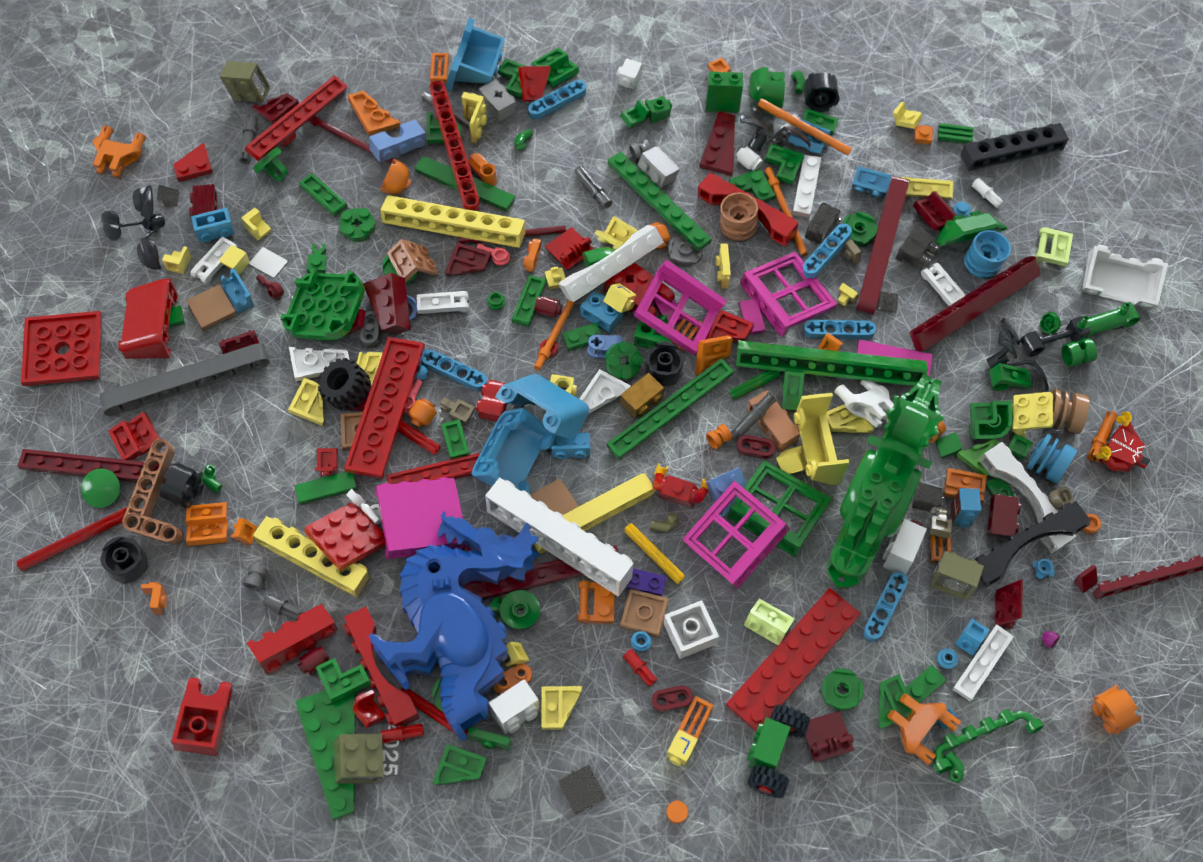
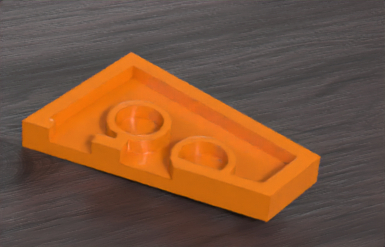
M365 91L348 95L350 105L369 136L400 127L401 122L398 119L392 118L387 110L379 107L378 102Z

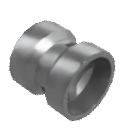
M647 139L640 141L639 144L633 143L629 145L630 154L634 161L640 160L642 153L651 149Z
M250 564L247 570L248 575L244 578L242 585L254 591H261L264 585L263 579L267 577L268 570L262 566Z

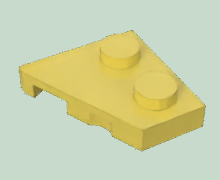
M845 404L826 413L831 432L873 433L874 427L868 420L852 414L845 407Z
M582 686L542 687V730H563L582 692Z

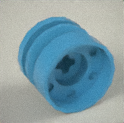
M993 230L979 232L965 254V267L971 274L981 279H989L996 276L1010 255V243L999 232Z
M1048 433L1046 437L1039 441L1031 454L1027 469L1032 470L1035 464L1040 465L1036 474H1039L1044 468L1047 469L1045 479L1057 485L1078 450L1068 444H1065L1060 450L1057 449L1059 443L1057 438L1052 445L1048 444L1052 437Z

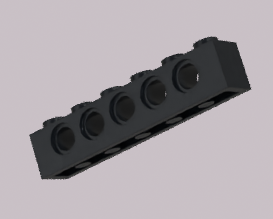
M1061 123L1048 124L1047 126L1034 127L1026 131H1017L995 138H986L982 141L969 142L964 145L961 157L968 171L1063 150L1069 138Z

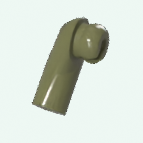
M670 513L663 522L652 520L650 529L669 532L677 526L678 515Z

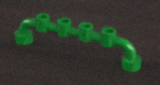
M1009 709L1003 710L998 714L999 719L993 721L991 717H987L980 721L981 727L975 729L973 725H968L961 730L963 734L956 737L954 733L946 735L943 738L945 742L937 746L934 751L936 763L933 767L937 774L948 771L952 768V765L948 758L943 759L945 751L953 750L965 742L974 741L979 736L990 734L1000 727L1011 725L1016 720L1024 719L1027 721L1028 724L1025 727L1029 734L1040 731L1044 728V724L1040 718L1035 719L1026 711L1011 713Z

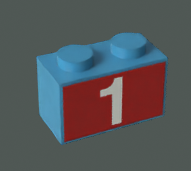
M959 488L951 502L952 526L968 528L973 525L981 512L979 489Z

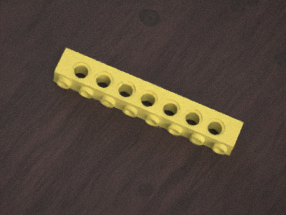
M387 195L381 208L382 223L520 248L526 233L525 220L395 196Z

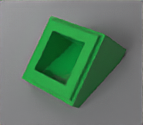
M957 432L935 441L941 458L957 455L962 450Z

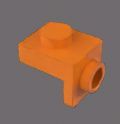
M157 582L142 584L141 589L145 595H151L149 608L154 614L163 615V610L167 607L168 603L164 587Z

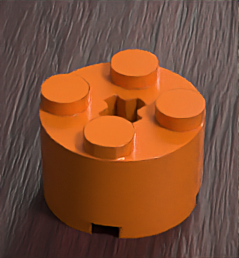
M1115 685L1093 698L1094 704L1091 705L1093 713L1097 717L1101 716L1105 722L1103 726L1110 735L1113 733L1119 734L1141 721L1140 715L1136 716L1135 711L1138 710L1135 702L1124 689H1118L1119 685Z

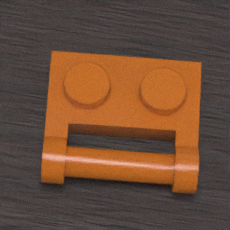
M580 581L578 583V589H580V614L577 616V621L580 623L614 624V594L596 582ZM588 591H594V615L588 614Z

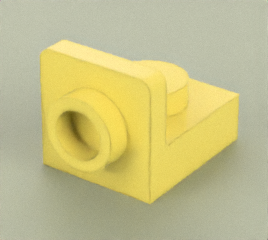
M901 102L895 108L893 117L895 118L896 126L915 129L922 119V113L906 110L905 103Z

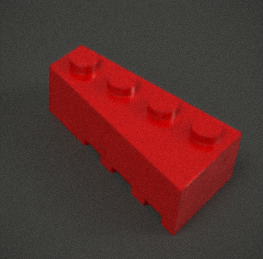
M320 604L299 615L297 621H287L281 624L278 631L274 633L268 631L262 634L263 639L257 642L251 640L247 642V645L266 675L280 670L281 666L286 662H292L297 659L303 651L314 648L317 642L323 638L331 637L337 630V627L324 606Z

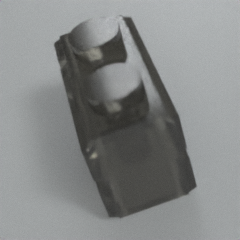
M824 202L821 203L806 229L805 238L821 245L832 233L834 227L836 228L840 225L842 218H840L841 211Z

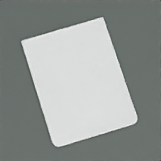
M262 247L249 264L271 277H275L285 266L287 260Z

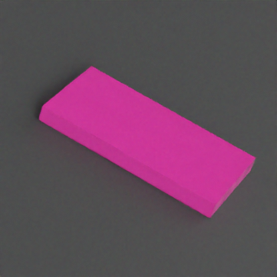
M864 340L858 341L856 353L926 361L928 367L927 375L930 376L933 354Z

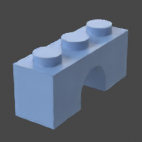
M416 120L400 125V137H390L385 131L369 137V149L379 163L426 145V132Z

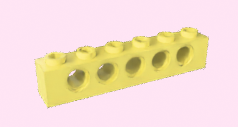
M266 516L253 534L256 543L356 598L370 578L367 568L360 563L352 564L341 571L334 564L326 567L325 564L330 562V560L308 536L304 537L296 528L284 526V523L277 518L271 519ZM283 534L282 538L275 539L277 535ZM296 543L300 544L297 548H291ZM310 553H317L316 556L312 558L308 557ZM344 571H351L349 575L342 576Z

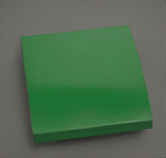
M559 47L531 62L532 66H550L546 83L552 88L579 73V67L571 62L568 54Z

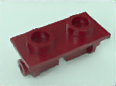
M248 330L249 332L225 340L221 339L222 341L218 343L222 353L225 354L259 344L255 330Z

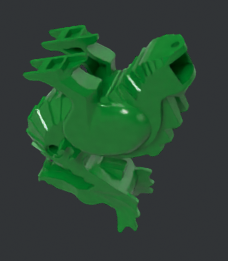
M923 374L920 381L908 393L902 394L901 398L894 395V405L886 412L888 422L884 425V436L878 438L870 434L866 441L879 448L877 451L869 449L865 452L840 507V514L845 522L827 561L828 576L837 588H850L862 582L883 538L894 536L903 521L922 478L921 471L915 468L916 464L927 469L932 464V461L922 457L924 447L929 446V439L938 435L937 426L945 418V416L939 415L941 410L938 406V395L942 381L939 379L933 380L929 375ZM842 578L844 582H839L838 579Z

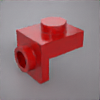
M317 448L316 472H320L322 476H330L332 472H338V448Z
M373 690L360 693L356 697L352 709L366 728L383 721L385 714L373 700L375 696Z

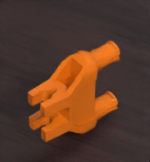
M103 126L99 136L92 141L97 150L93 166L97 167L96 173L104 174L108 164H110L109 169L113 171L112 176L119 178L126 166L136 162L141 157V148L146 140V136L142 133L140 135L135 133L131 144L110 141L109 139L114 130L109 126Z
M903 694L899 701L912 710L905 719L896 711L891 710L887 717L900 727L905 751L908 754L914 753L925 764L929 765L932 760L927 756L934 759L936 754L921 744V740L937 720H940L949 727L951 731L957 728L954 724L959 725L961 720L947 711L944 703L919 704L908 694Z

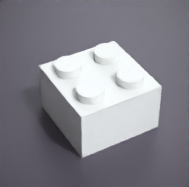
M904 519L897 533L891 537L889 545L882 557L885 560L883 568L892 572H902L906 575L915 559L927 528Z
M702 600L664 615L663 624L679 659L717 645L719 635Z
M522 680L489 702L491 716L505 735L508 732L511 734L520 728V724L527 720L529 722L536 718L539 712V701L527 682Z

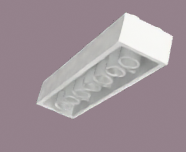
M499 478L485 495L487 512L519 533L524 525L529 523L530 533L538 537L537 545L543 547V549L619 597L632 579L634 563L627 555H620L611 545L598 541L594 534H587L581 530L578 524L570 523L559 512H553L548 509L545 503L537 502L526 491H520L515 488L512 482Z

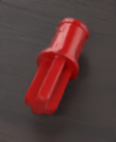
M633 649L628 650L622 658L632 667L633 673L638 674L647 686L654 685L657 677L646 666L647 663L643 662Z
M416 724L405 727L399 725L398 728L381 730L382 743L400 740L404 742L408 738L423 736V725Z

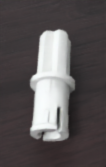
M980 178L973 182L972 187L982 195L983 199L986 198L996 208L1002 205L1003 200L993 192L992 187L987 186Z

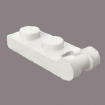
M222 236L191 270V276L200 278L204 284H209L213 275L223 266L219 259L231 245L235 247L237 245Z
M934 263L931 265V268H925L921 271L922 278L931 284L948 306L965 296L963 291L940 264Z
M468 292L418 294V314L452 311L468 312Z

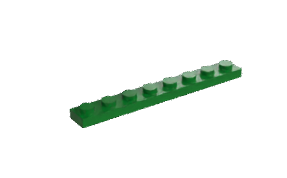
M622 151L608 159V165L697 252L711 244L712 238Z
M721 358L609 441L607 448L620 460L732 376L734 370Z

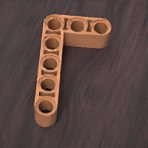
M159 438L151 445L122 523L125 529L135 534L170 545H177L183 539L181 529L172 524L150 518L160 494V485L165 481L163 477L170 467L175 454V447L167 440ZM167 446L166 450L160 453L161 448ZM159 464L158 470L153 472L154 466ZM152 482V487L146 490L147 484ZM145 501L144 507L139 509V504ZM137 519V525L132 528L133 521ZM156 525V530L150 533V528ZM174 530V536L169 539L168 534Z

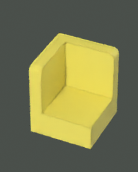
M256 208L241 217L244 228L257 240L271 232V228L262 220L260 211Z
M233 245L219 259L221 264L229 267L231 270L235 268L238 275L250 263L247 253Z
M184 246L181 252L173 251L171 256L165 254L162 261L166 270L184 274L192 256L188 247Z
M803 445L784 450L776 458L781 470L788 474L802 471L807 465Z

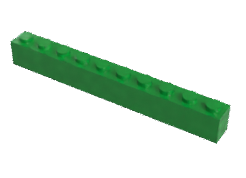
M738 341L736 366L799 372L916 386L922 375L928 372L927 362L923 360Z

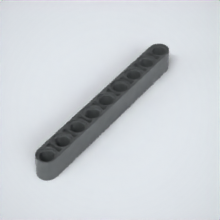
M254 344L103 392L100 395L102 408L107 416L117 415L264 368L270 361L265 346L263 344Z

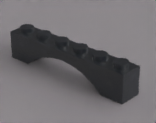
M1077 501L1072 504L1070 502L1060 507L1059 512L1055 514L1053 512L1043 517V521L1039 524L1033 523L1025 529L1026 532L1021 535L1017 533L1011 536L1006 544H998L991 549L992 552L988 555L982 554L975 558V561L984 566L980 580L986 588L1004 577L1006 568L1012 558L1027 544L1048 536H1073L1088 527L1091 520Z

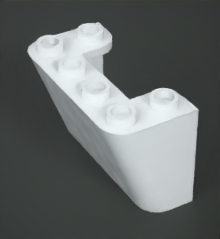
M1097 245L1088 253L1082 291L1124 303L1132 302L1133 305L1145 308H1155L1159 304L1168 263H1164L1163 260L1158 258H1152V260L1146 263H1142L1136 258L1125 259L1119 254H1111L1107 246Z

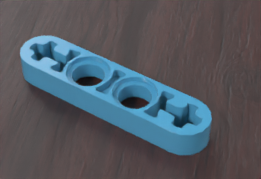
M575 80L532 102L528 106L529 117L540 119L583 97L586 94V83L582 80ZM568 94L569 97L561 98L560 95ZM553 101L555 104L549 106L546 102Z
M838 225L803 264V274L805 277H817L845 246V242L850 240L852 233L849 225ZM830 242H835L838 246L831 248L828 246V244ZM820 254H824L827 256V258L824 260H820L817 258V256Z
M808 320L804 325L803 333L811 339H823L829 333L837 339L867 340L873 338L876 326L871 321ZM832 326L835 332L829 333L825 328ZM847 326L851 327L854 332L847 333L844 331V328Z
M429 349L423 352L421 361L427 369L475 391H482L483 385H487V377L482 372L434 350ZM433 357V360H426V358ZM444 363H449L451 365V368L448 370L441 369V365ZM459 371H466L468 373L464 378L457 376ZM480 379L482 380V383L479 382L478 384H476V382H475V380H476V381H479Z
M893 573L884 588L863 631V635L868 641L876 642L881 638L908 584V578L904 573ZM899 578L901 579V583L899 584L897 590L893 589L896 583L895 580ZM892 594L895 597V602H887L884 596ZM879 610L886 612L887 618L879 619L876 612ZM876 623L879 626L877 627L876 633L873 636L870 634V630H872L874 624Z

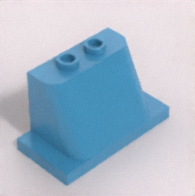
M469 18L445 86L446 90L451 91L454 82L490 83L493 74L497 75L500 66L497 65V61L501 62L504 52H501L505 38L474 27L475 20Z

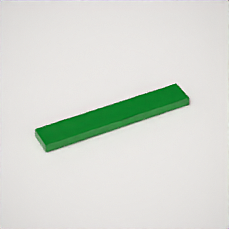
M426 156L421 158L415 167V172L458 190L451 167ZM473 177L479 200L507 212L515 201V195Z

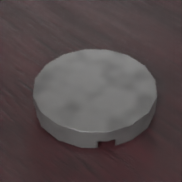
M680 234L675 238L673 237L668 244V256L672 262L679 266L689 267L695 265L702 258L703 249L697 252Z

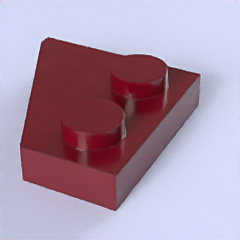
M286 93L277 98L267 100V104L258 107L257 104H254L252 109L261 117L274 124L297 106L299 101Z

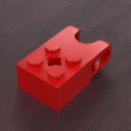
M634 262L606 280L603 292L607 294L611 285L622 284L636 294L635 304L629 310L635 313L654 276ZM662 283L656 294L671 303L675 299L674 292ZM650 304L647 311L656 317V309Z
M190 677L184 699L181 702L171 743L175 751L217 756L233 693L232 683L221 682L216 693L205 696L201 694L202 686L199 678Z

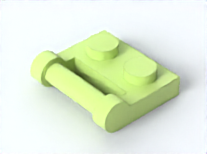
M1045 227L1041 228L1039 231L1038 252L1035 253L1037 262H1048L1066 267L1069 261L1073 234ZM1048 237L1053 238L1050 254L1045 253Z

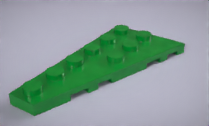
M323 690L295 702L332 819L337 820L354 813V783L335 784L334 741L339 734H356L355 713L352 711L356 698L355 693H352L332 703L327 691Z

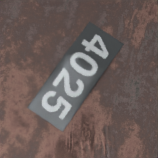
M387 720L382 721L381 730L395 728L394 724L390 726ZM400 740L382 743L384 777L401 776L403 742Z

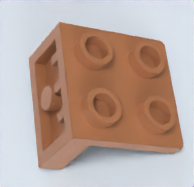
M401 239L387 252L399 276L404 277L406 282L417 271L435 276L439 273L435 262L429 256V251L424 245Z

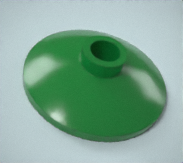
M513 591L502 600L500 616L507 626L513 629H526L538 620L540 616V603L528 591ZM523 610L524 613L522 615H518L517 611Z

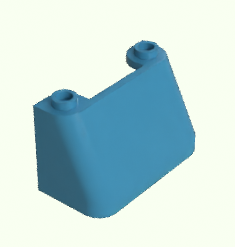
M530 374L504 384L495 396L500 401L513 404L519 408H524L526 404H537L547 411L543 418L544 427L556 435L575 440L589 414V407L584 401L537 374Z
M524 408L507 410L498 418L472 469V475L490 486H493L499 478L504 481L508 480L518 490L530 493V485L525 480L539 452L553 446L556 434L547 430L539 419Z

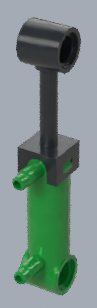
M1127 302L1120 305L1117 309L1091 317L1081 316L1071 319L1066 330L1042 338L1036 331L1029 332L1021 337L1020 342L1027 355L1034 357L1045 350L1044 344L1070 337L1072 342H1077L1078 340L1086 339L1089 336L1121 326L1126 328L1133 326L1141 320V317L1132 302Z

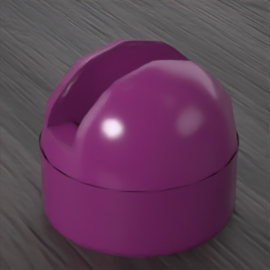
M1046 631L1042 636V642L1049 649L1060 639V636L1053 631Z

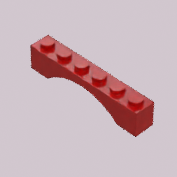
M711 172L698 185V197L711 205H721L723 199L733 193L742 192L752 196L750 193L744 192L734 184L728 183L720 176H716ZM753 197L758 203L757 219L768 231L770 239L786 247L797 234L799 222L793 217L783 214L780 210L767 205L764 201Z
M367 607L345 616L346 624L343 627L347 636L352 635L354 639L351 644L355 653L360 652L363 658L359 661L364 671L368 670L371 675L368 679L372 689L377 688L379 695L376 697L381 708L385 706L388 711L385 716L389 725L394 724L395 728H398L399 725L406 726L418 720L419 716L410 696L389 684L376 666L374 645L368 636L376 634L377 629Z

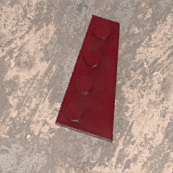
M722 111L718 112L699 168L733 177L735 115Z

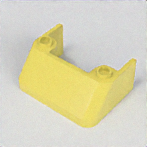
M833 394L801 396L797 413H794V422L798 424L807 462L806 474L808 477L810 476L811 480L828 485H839L849 465V459L837 460L826 416Z

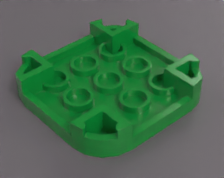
M309 269L310 273L304 275L301 279L297 277L294 282L297 289L287 314H281L283 326L295 338L338 340L344 337L353 326L364 297V284L354 272L349 270L347 274L319 273L316 269Z

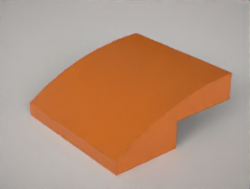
M227 502L191 505L190 508H187V546L228 542Z

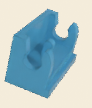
M234 268L230 270L231 276L228 279L224 275L221 276L223 283L221 286L238 314L253 307L254 303Z

